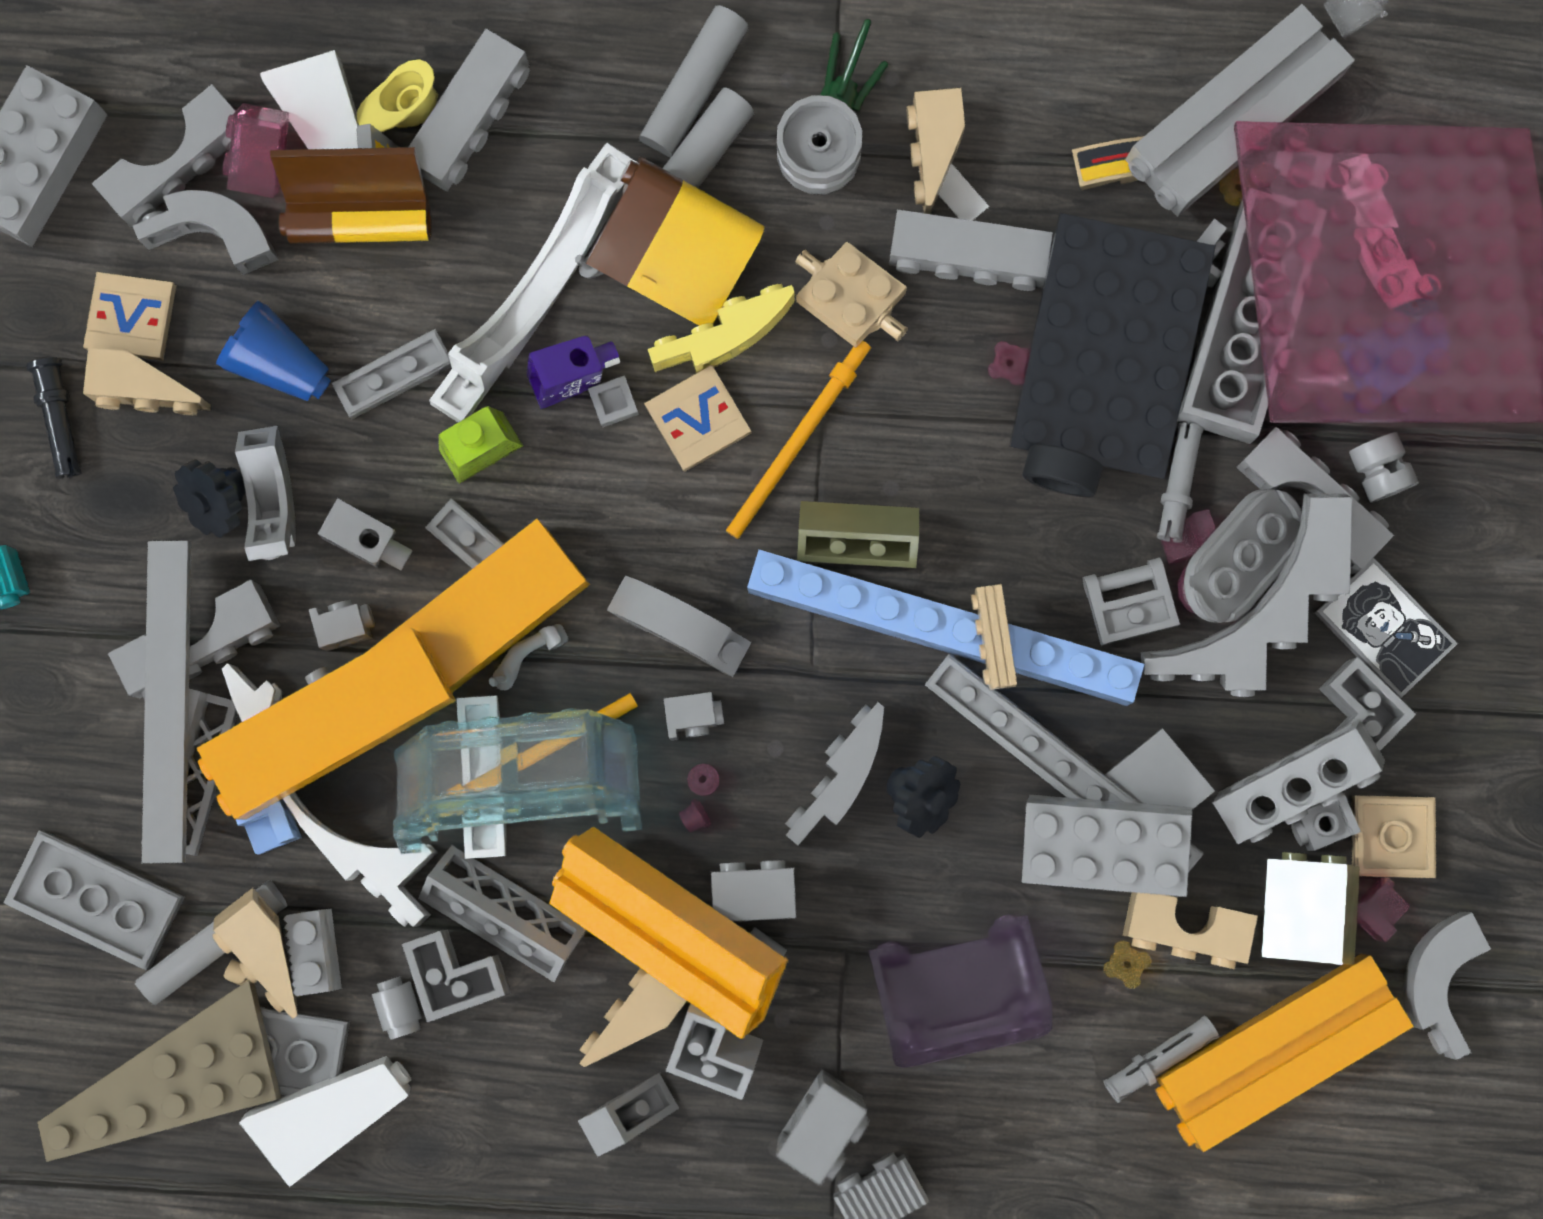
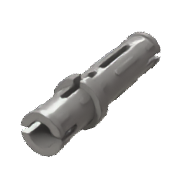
M1186 422L1178 424L1167 491L1161 497V504L1164 507L1157 538L1162 541L1170 542L1171 538H1174V543L1182 542L1187 510L1192 508L1193 500L1190 497L1201 434L1203 433V427L1194 423H1190V429L1187 428Z
M1204 1015L1200 1020L1169 1038L1144 1056L1138 1054L1133 1057V1063L1110 1078L1103 1080L1104 1085L1113 1099L1119 1103L1145 1084L1149 1086L1157 1082L1156 1077L1185 1060L1213 1040H1217L1219 1034L1211 1021Z

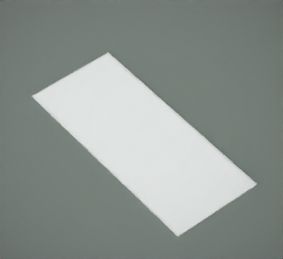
M951 164L939 196L959 219L974 220L989 206Z

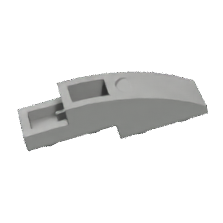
M879 702L872 709L865 705L851 721L856 728L847 739L839 735L825 751L830 757L825 765L837 775L833 780L826 775L811 793L817 798L807 810L800 806L785 823L790 828L786 836L797 846L823 816L836 826L862 789L872 767L882 731L884 706Z

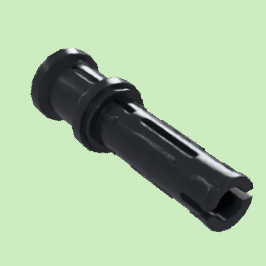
M50 357L31 361L26 364V368L33 376L36 395L33 396L34 403L37 404V407L42 408L56 472L55 477L63 479L65 478L64 475L70 478L78 476L82 472L79 468L65 404L69 401L70 394L63 386L60 372L63 362L61 358Z

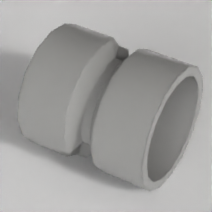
M1398 432L1381 436L1349 451L1356 471L1364 473L1366 476L1362 485L1370 503L1385 499L1419 484L1411 463L1403 462L1402 457L1406 451Z

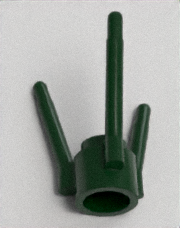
M870 19L864 20L843 77L837 76L835 82L834 76L840 34H833L825 84L820 96H831L846 103L851 110L857 112L860 111L864 99L888 67V62L882 61L859 93L856 91L858 84L852 81L851 77L871 26Z

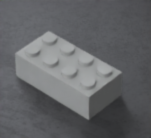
M27 65L0 110V231L33 247L108 115L94 99Z
M1029 795L1026 803L1022 883L1187 897L1192 807Z
M821 1069L778 1136L776 1156L819 1185H821L825 1177L833 1180L846 1159L843 1152L845 1145L849 1140L856 1143L869 1123L863 1096Z

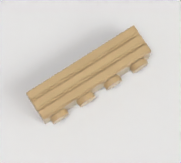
M1002 584L978 587L975 589V594L971 595L973 610H978L979 619L975 620L977 635L981 634L983 644L979 645L980 659H985L986 669L983 670L984 684H989L990 690L1015 687L1017 680Z

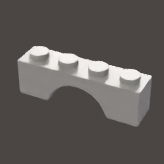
M212 84L182 108L186 124L185 136L179 149L170 158L159 164L149 166L136 165L120 159L92 183L116 213L131 228H133V225L142 222L144 216L155 212L156 208L165 202L163 196L184 191L185 184L192 178L208 172L214 166L216 158L226 150H233L244 141L245 134L250 131L242 118Z
M1275 427L1236 468L1259 489L1295 488L1308 494L1345 493L1351 496L1350 573L1352 575L1357 573L1394 536L1387 529L1389 527L1388 522L1377 512H1368L1358 502L1360 498L1352 488L1346 484L1339 485L1328 475L1330 473L1329 468L1316 457L1310 458L1299 448L1301 443L1292 433L1287 430L1281 432Z
M249 580L215 598L216 612L210 630L200 641L190 646L189 680L202 673L200 667L212 661H215L216 664L223 663L238 654L237 648L249 642L252 646L260 644L273 636L272 630L280 627L260 584ZM142 635L109 652L108 655L128 695L139 699L143 697L145 700L146 636Z

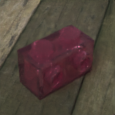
M243 103L233 115H229L226 124V137L231 138L230 152L226 153L223 162V174L228 176V190L274 198L280 191L281 187L270 159V150H286L289 112Z

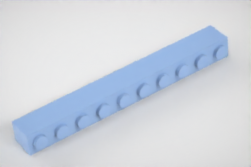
M758 550L747 586L749 594L986 664L985 659L981 660L979 654V645L983 643L981 634L977 635L975 620L979 619L978 614ZM1008 624L1015 673L1125 706L1134 703L1144 668L1143 663Z

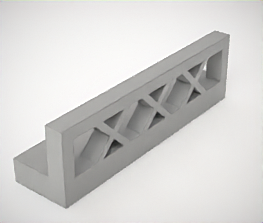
M189 689L187 776L190 766L194 773L187 777V784L198 778L204 789V795L199 803L190 808L187 805V819L194 830L190 844L186 845V854L198 856L217 785L214 780L206 781L204 774L193 758L194 751L197 746L205 741H210L217 734H222L233 728L238 712L232 700ZM208 702L228 707L224 724L212 731L204 720ZM201 728H202L203 731H204V733H205V735H203V736H201L200 738H198V737H199V734H200V730H201ZM199 810L196 820L193 815V812Z
M453 845L450 846L427 876L418 898L553 982L562 972L570 954L586 932L585 928L562 912L474 858L465 859V853ZM452 861L466 870L468 878L457 879L444 870ZM480 887H495L500 891L502 899H489L482 894ZM525 906L534 911L536 920H523L517 916L514 907ZM560 927L571 934L572 937L564 945L551 937L548 928Z

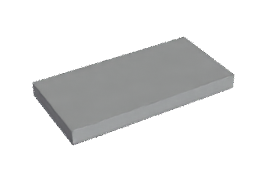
M39 830L3 903L144 970H150L185 896L44 830Z

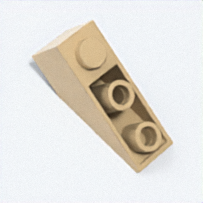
M961 88L915 92L913 106H907L908 129H915L917 142L910 144L912 167L919 166L920 181H914L916 205L923 204L924 214H931L963 137L965 119Z
M88 348L83 394L96 402V407L117 410L120 409V404L134 405L135 410L143 412H158L159 407L173 408L174 413L182 415H197V410H210L211 405L202 397L129 351Z
M252 888L214 918L213 931L215 933L213 938L226 954L232 951L241 961L239 964L241 971L252 983L259 981L268 991L265 993V996L274 1009L278 1012L285 1010L294 1019L297 1016L296 995L293 994L294 986L291 985L293 981L290 977L291 972L278 915Z
M640 968L628 984L634 989L625 1002L618 998L604 1016L610 1023L601 1035L593 1031L581 1047L580 1051L585 1056L579 1064L583 1067L588 1066L668 1027L687 1000Z

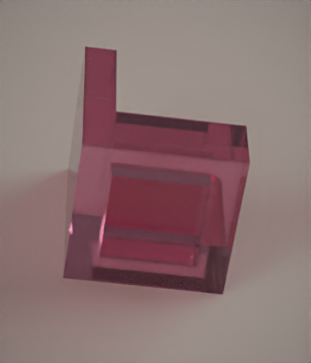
M1209 509L1193 513L1189 518L1185 519L1181 543H1174V538H1171L1170 542L1161 540L1168 565L1191 559L1215 531Z
M1379 878L1358 900L1357 923L1376 941L1387 942L1397 931L1393 925L1410 907L1392 888L1395 883L1390 878Z

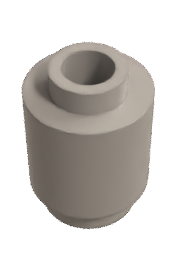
M399 976L378 983L379 992L373 993L372 998L382 1030L388 1032L390 1040L420 1030L421 1027L418 1020L422 1017L411 981L402 983Z

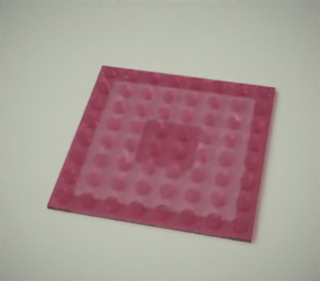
M1235 122L1234 133L1270 423H1543V211L1529 128Z

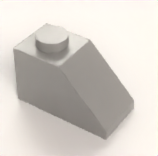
M658 1073L578 1120L598 1157L627 1143L679 1109L662 1076Z

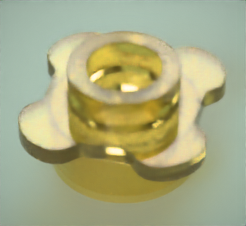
M1119 941L1114 945L1115 952L1110 957V961L1104 964L1103 970L1107 977H1116L1122 980L1127 988L1134 989L1140 985V976L1144 968L1150 966L1151 958L1147 952H1137L1132 949L1127 941ZM1125 961L1131 963L1130 968L1126 969L1123 966Z

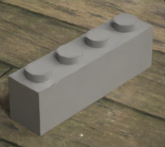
M488 29L484 30L409 145V147H415L423 178L447 192L453 183L458 184L462 180L468 168L466 162L474 151L479 152L488 138V128L494 119L500 120L508 108V98L515 87L518 89L522 87L529 75V62L525 51Z
M897 210L889 265L896 266L897 271L907 274H917L920 270L935 272V276L942 279L954 280L959 275L972 277L974 282L982 285H996L997 281L1012 283V287L1018 290L1033 291L1036 287H1043L1053 232Z

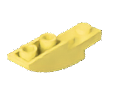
M775 284L761 290L760 296L746 300L745 296L732 298L723 303L724 308L718 309L721 325L714 327L713 323H707L692 329L691 335L679 339L672 335L655 341V347L648 349L654 371L657 372L692 360L695 371L698 373L710 365L717 367L736 357L758 342L784 317L795 302L793 286L790 285L783 288L782 284Z

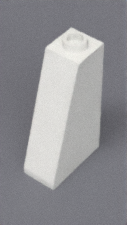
M335 50L260 73L262 81L308 149L358 148L356 129L359 124L357 123V112L342 63Z
M385 1056L341 1073L334 1078H328L295 1093L282 1096L281 1099L254 1107L244 1114L239 1123L290 1187L408 1097L411 1086L408 1083L411 1081V1077L400 1062L392 1063Z

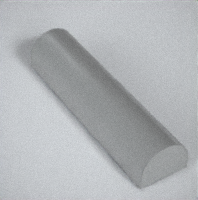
M714 7L639 136L640 142L670 158L691 129L748 30V25L741 16L726 7Z
M722 88L663 169L699 188L753 116L754 111L751 105L731 89Z
M268 880L256 889V892L276 914L287 907L286 900L272 880L270 882ZM214 922L135 980L136 987L148 1001L157 1005L225 954L213 938L215 933L213 931Z

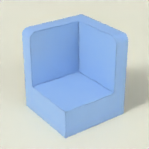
M279 800L246 820L236 819L238 826H245L253 850L258 855L302 838L295 818L284 800Z

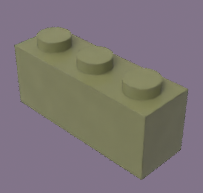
M801 501L797 561L916 568L919 544V508Z

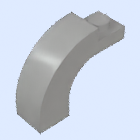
M188 190L163 196L168 211L149 213L142 218V222L133 225L138 240L148 250L189 233L206 232L214 234L223 239L234 266L243 275L279 260L269 237L250 213L235 201L213 192Z
M278 426L238 432L235 454L243 477L248 504V528L244 546L248 561L257 559L273 560L281 555H288L289 547L295 546L296 541L295 509L288 464Z
M626 575L607 608V611L634 627L683 649L731 677L734 676L751 644L750 641L733 632L730 627L657 588Z
M1459 912L1430 929L1414 948L1404 975L1403 996L1408 1018L1414 1028L1423 1030L1430 1026L1432 1031L1428 1032V1037L1438 1054L1444 1053L1445 1057L1455 1060L1470 1054L1471 1051L1449 1009V983L1461 965L1491 950L1472 912Z

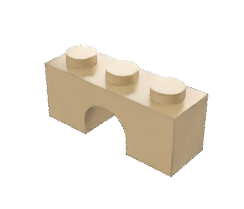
M1131 892L1123 930V936L1133 938L1131 946L1155 951L1157 944L1172 947L1171 955L1195 960L1196 953L1212 956L1211 964L1235 969L1236 962L1248 964L1258 916L1211 906L1206 925L1200 931L1189 934L1179 927L1175 918L1178 897Z

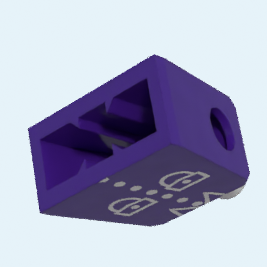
M581 336L529 353L526 375L540 409H544L585 392L588 388L599 385L603 369L619 364L620 359L612 341L593 348L590 338L588 336Z

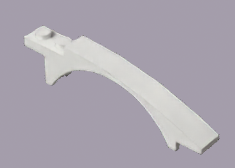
M606 143L588 169L583 167L576 178L571 194L554 229L522 280L484 325L464 341L455 344L448 353L452 370L429 400L433 407L456 422L462 421L472 415L505 367L510 368L579 266L575 262V257L577 255L585 257L623 195L625 183L620 181V177L628 162L633 159Z
M227 663L222 668L232 701L242 722L281 701L283 691L275 683L271 684L266 680L257 688L238 667ZM295 792L283 798L301 828L345 880H354L362 873L365 877L361 880V883L376 898L382 894L392 905L388 911L401 925L405 927L410 923L412 927H418L431 915L404 887L438 853L430 844L403 848H378L364 845L334 832L310 813Z

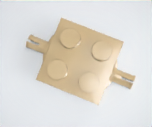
M846 242L832 258L823 263L812 256L807 250H803L802 255L799 254L796 264H799L812 274V277L796 295V302L855 348L868 334L877 331L879 328L886 331L896 341L901 340V336L903 337L906 334L908 328L893 318L891 313L894 306L906 294L907 287L850 243Z

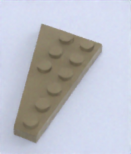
M250 980L246 981L38 1121L46 1162L281 1099L255 983H252Z

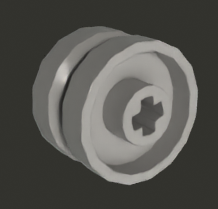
M812 95L796 101L784 112L777 127V161L783 176L793 187L808 194H828L837 191L854 178L860 165L862 148V128L857 115L846 103L831 96ZM818 144L824 145L822 147H817Z

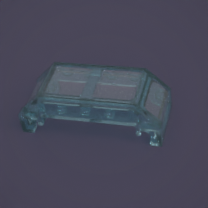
M569 708L561 712L545 714L530 712L516 717H485L481 720L467 722L445 721L438 725L424 727L394 750V759L397 764V818L393 821V835L401 854L421 852V836L428 835L430 841H438V830L598 814L600 824L608 823L607 817L620 816L622 831L643 830L638 746L634 727L590 709L578 710Z

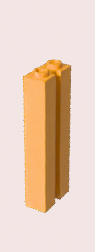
M536 519L371 649L409 628L417 630L429 650L434 664L453 693L587 588L590 583L563 551L544 524Z
M413 628L403 631L197 747L202 757L198 760V765L204 776L209 781L214 780L220 791V794L217 795V800L227 816L233 815L234 819L246 820L455 702L456 699L434 664L433 658L419 632Z
M595 827L590 828L579 836L574 835L568 840L562 851V855L565 856L562 868L557 872L552 882L554 890L549 902L550 905L739 1038H744L764 1021L788 959Z
M1360 954L1356 956L1354 965H1341L1156 1077L1160 1087L1156 1088L1155 1091L1167 1111L1172 1108L1176 1111L1181 1120L1176 1127L1189 1147L1195 1144L1201 1151H1207L1414 1027L1398 999L1393 997L1386 984L1388 983L1371 955Z

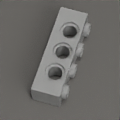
M1359 718L1219 791L1213 804L1237 844L1247 839L1255 843L1273 832L1271 827L1283 821L1290 825L1304 818L1308 814V808L1318 803L1325 807L1338 801L1344 796L1343 790L1357 784L1358 788H1363L1380 778L1379 772L1383 769L1385 759ZM1330 759L1341 760L1347 766V771L1343 774L1332 773L1327 768L1326 762ZM1293 778H1303L1309 782L1311 790L1308 792H1298L1291 786L1290 780ZM1259 796L1269 797L1274 802L1275 809L1267 811L1259 808L1255 798Z

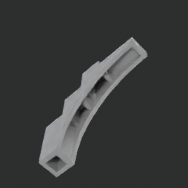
M1345 493L1304 494L1301 524L1291 555L1275 583L1259 602L1232 625L1204 640L1169 650L1141 652L1144 675H1150V679L1155 681L1175 680V675H1191V680L1212 681L1215 680V675L1220 674V684L1223 688L1231 690V695L1238 697L1255 696V690H1266L1267 643H1272V648L1295 649L1296 643H1308L1309 594H1313V600L1337 601L1338 594H1350L1352 497Z

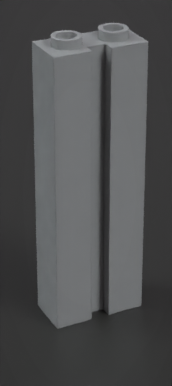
M1303 4L1133 145L1125 159L1129 163V170L1136 179L1142 182L1145 181L1155 192V197L1163 208L1171 210L1177 217L1344 76L1355 61L1335 38L1329 40L1320 31L1323 25Z

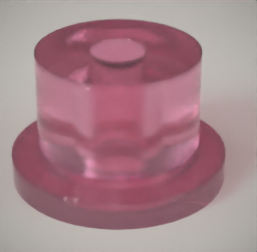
M708 764L696 765L688 774V786L697 795H710L719 785V775ZM701 776L707 778L705 783H700L699 778Z
M696 798L691 800L689 807L679 812L683 824L691 833L702 826L705 828L711 826L707 812Z

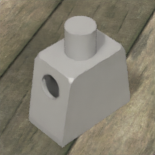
M338 498L318 532L319 536L325 541L374 567H378L382 560L402 571L413 551L393 540L396 534L394 529ZM368 533L379 538L378 544L374 548H369L362 544L363 537Z

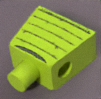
M489 406L482 408L439 434V451L459 484L523 447L504 413Z

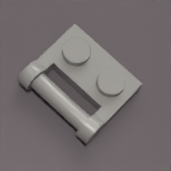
M1161 558L1148 560L1147 565L1096 577L1095 574L1083 577L1084 590L1089 600L1101 646L1180 625ZM1152 580L1155 590L1106 603L1103 601L1101 592Z

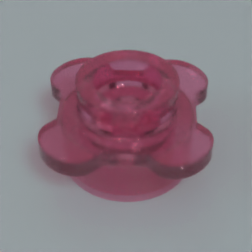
M1005 341L997 343L994 347L996 354L994 362L988 366V374L993 379L999 377L1008 379L1013 385L1022 384L1029 350L1009 345ZM1012 360L1013 366H1007L1006 361Z

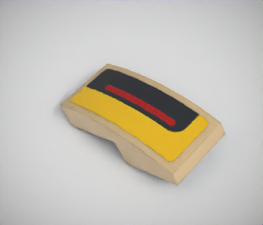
M1143 137L1114 140L1073 149L1072 152L1081 190L1120 181L1121 184L1137 181L1138 179L1129 170V163L1125 159L1133 145Z

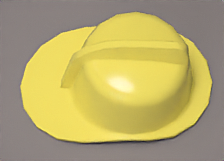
M411 60L400 65L360 104L356 113L357 123L359 125L371 124L380 132L387 131L395 126L407 128L424 123L437 104L438 95L433 87L435 77L432 67L422 60Z

